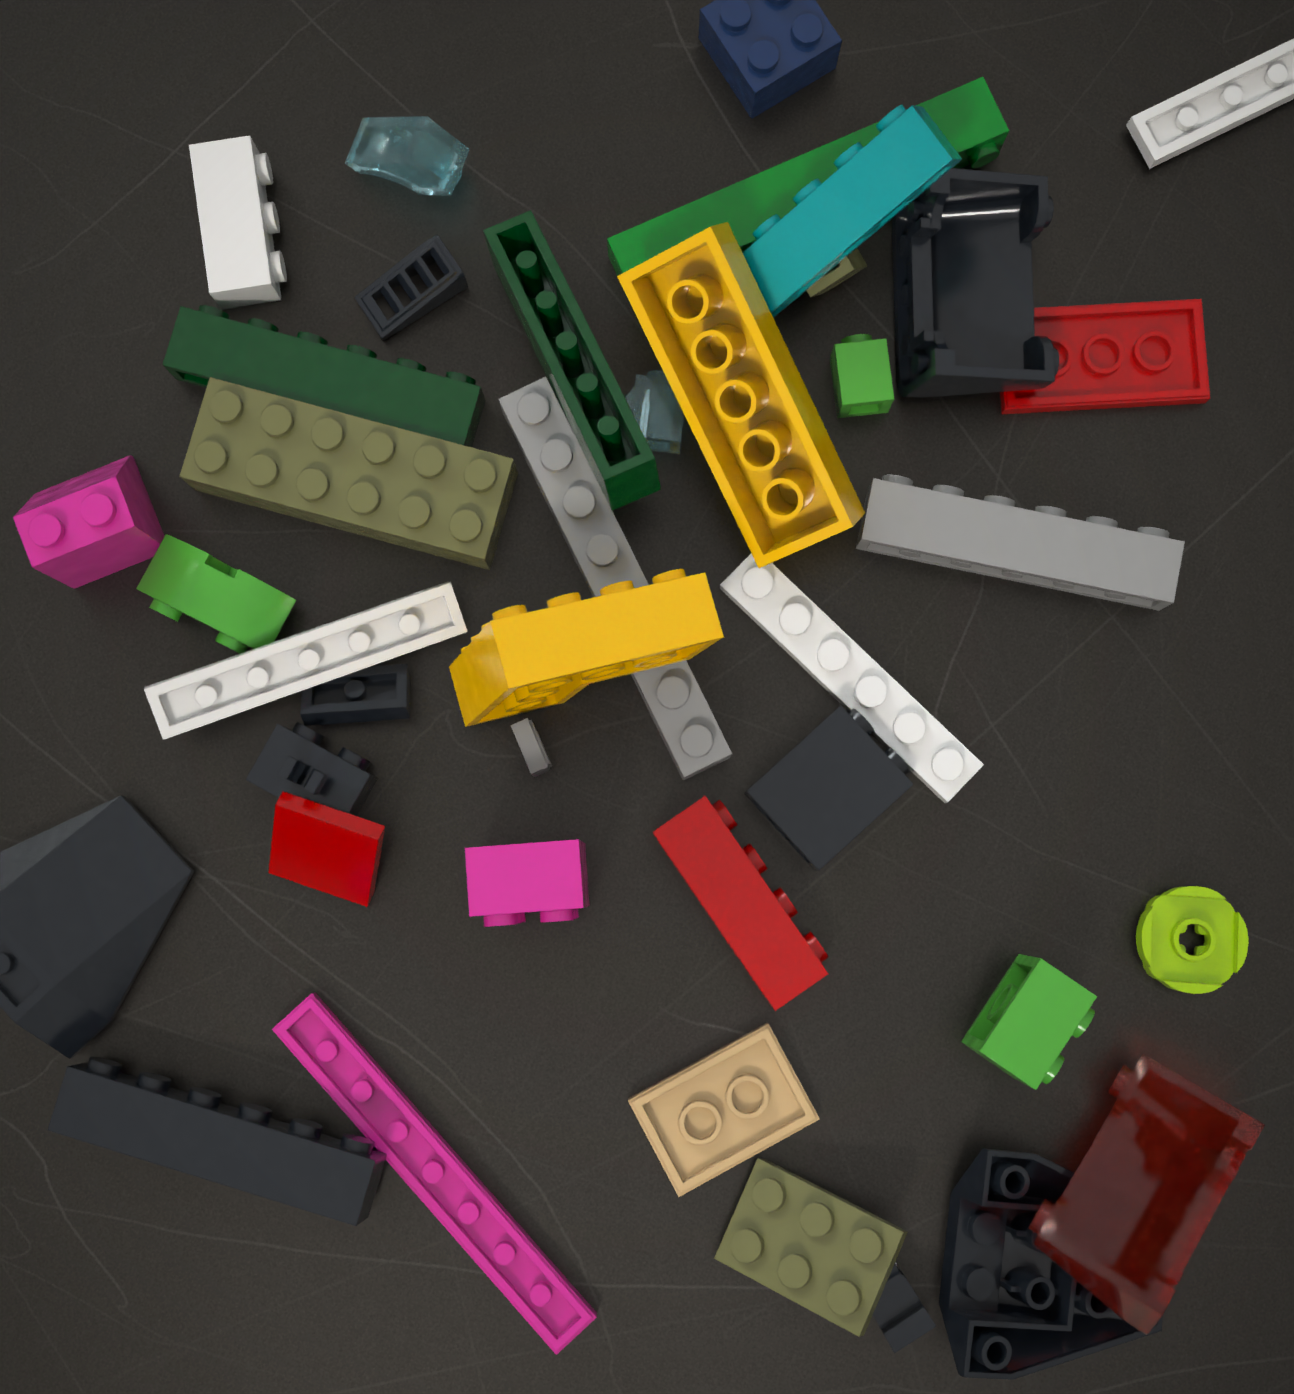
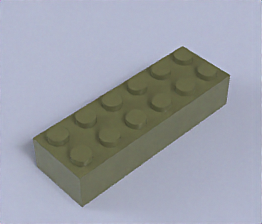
M210 377L179 477L195 491L490 570L518 471L513 458Z

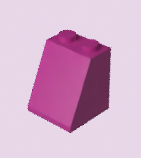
M132 455L35 493L13 517L32 568L73 589L154 557L164 538L162 528Z

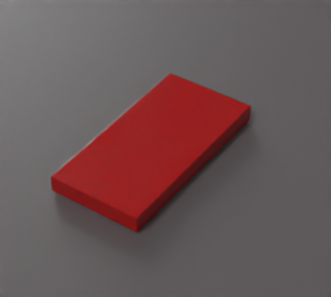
M1202 299L1034 308L1035 336L1048 337L1053 347L1059 353V368L1055 376V382L1043 389L1000 392L1002 414L1206 403L1210 399Z

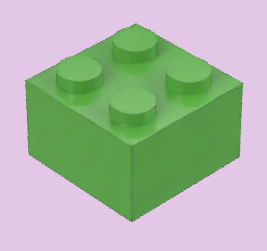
M1018 954L961 1042L1012 1078L1036 1090L1041 1082L1044 1084L1050 1083L1059 1072L1064 1062V1056L1060 1053L1071 1036L1078 1038L1091 1023L1095 1011L1090 1007L1097 996L1042 958Z

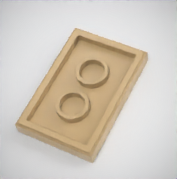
M768 1022L628 1098L634 1114L678 1197L820 1120Z

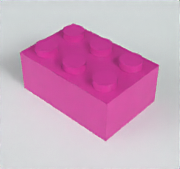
M579 839L465 848L469 917L483 916L484 927L515 925L526 922L525 912L539 911L540 923L569 921L579 918L578 908L590 906L585 843Z

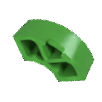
M168 534L164 536L136 588L154 598L149 608L176 622L179 621L182 614H185L219 631L215 641L239 654L244 653L248 647L255 649L274 642L296 602V599L240 569L232 568L210 554Z

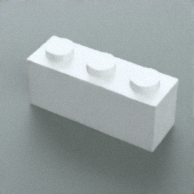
M251 136L189 145L209 294L221 310L281 301L279 283L287 281V273L282 252L274 250L272 234L280 233V224L275 203L268 202L265 185L273 184L272 169L267 153H259Z

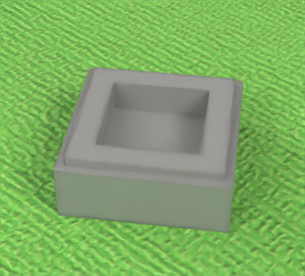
M526 718L510 725L531 775L537 777L551 771L552 764L533 721Z

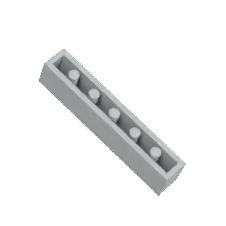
M892 474L883 475L882 480L873 478L867 489L863 508L865 514L861 518L855 549L1157 611L1174 603L1185 541L1169 538V532L1164 529L1139 527L1137 532L1117 528L1118 522L1116 520L1106 517L1090 516L1086 518V521L1067 518V512L1057 507L1037 506L1035 511L1015 507V501L1007 497L988 495L984 497V500L964 497V491L957 487L935 485L933 490L912 486L913 480Z

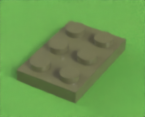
M757 1158L714 1259L852 1334L861 1337L865 1335L908 1231L764 1158Z

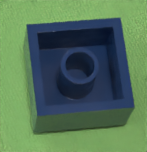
M714 0L700 9L698 38L751 119L836 69L842 39L816 0Z

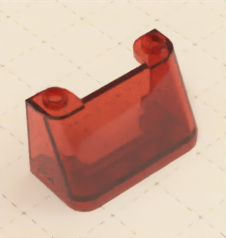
M1142 1054L1134 1070L1125 1065L1121 1068L1108 1091L1110 1095L1117 1098L1111 1112L1062 1196H1060L1056 1204L1045 1199L1029 1229L1038 1234L1033 1245L1126 1323L1147 1335L1163 1316L1176 1291L1174 1288L1179 1283L1184 1268L1226 1190L1235 1179L1239 1167L1246 1156L1245 1154L1248 1150L1251 1151L1265 1124Z

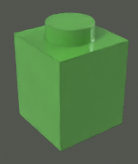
M856 334L843 338L840 344H834L830 356V367L837 418L888 413L894 401L887 339L872 340V336L869 334Z

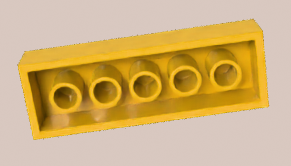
M725 222L710 226L617 276L758 568L852 528L865 514V511L729 223Z

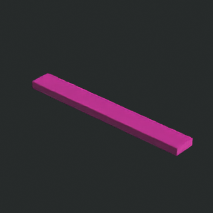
M315 992L311 993L272 1029L363 1135L374 1141V1147L377 1151L387 1154L385 1160L556 1355L597 1318V1312Z

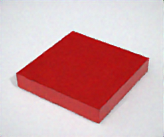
M283 791L275 804L268 873L368 907L374 895L385 826Z

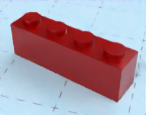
M704 796L657 828L652 834L770 1006L777 1011L828 975L822 962L829 957L811 931L804 936L801 935L791 920L798 912L781 887L772 892L760 874L768 869L753 846L749 843L741 848L730 830L735 828L737 823L719 799L711 804L707 797Z

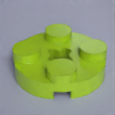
M1175 887L1161 895L1154 896L1147 902L1136 930L1137 951L1143 962L1144 970L1149 976L1157 979L1166 987L1179 992L1203 994L1222 987L1223 985L1221 984L1229 980L1231 975L1237 973L1243 966L1248 952V931L1240 913L1235 912L1231 904L1224 900L1226 898L1220 893L1205 887ZM1190 924L1195 925V933L1204 935L1205 940L1204 945L1195 946L1193 955L1187 954L1185 946L1179 943L1180 933H1185L1187 925Z

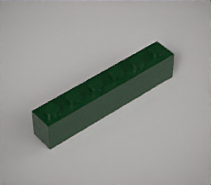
M527 211L484 229L483 232L493 266L611 510L613 511L661 490L655 457L532 211Z
M200 305L198 311L180 306L162 364L176 380L207 388L209 378L211 377L464 446H473L486 400L481 387L475 385L476 380L467 375L449 371L443 377L426 372L427 368L424 365L413 360L398 358L395 364L377 359L375 352L361 346L348 345L346 350L327 346L328 341L309 332L300 331L297 337L279 333L277 326L264 320L250 318L248 323L245 324L229 319L230 315L212 306Z

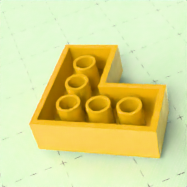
M676 569L654 576L652 578L653 584L634 588L632 581H622L601 588V596L581 600L580 593L575 592L548 600L546 602L548 608L527 612L526 605H515L494 612L492 614L493 620L481 626V632L470 638L471 643L461 648V654L449 666L465 727L562 704L591 683L690 660L724 637L706 573L686 576L684 569Z

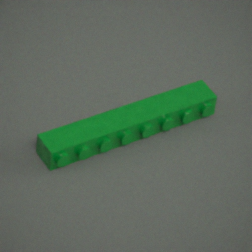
M984 77L916 105L922 106L961 156L962 160L953 168L960 169L967 165H971L973 169L980 168L999 156L1009 129ZM879 122L607 238L608 257L616 275L619 276L710 226L725 222L729 223L743 253L757 241L752 234L762 223L775 214H778L782 219L797 206L792 199L802 188L817 178L823 183L838 170L834 162L843 152L858 142L865 147L880 133L876 128Z

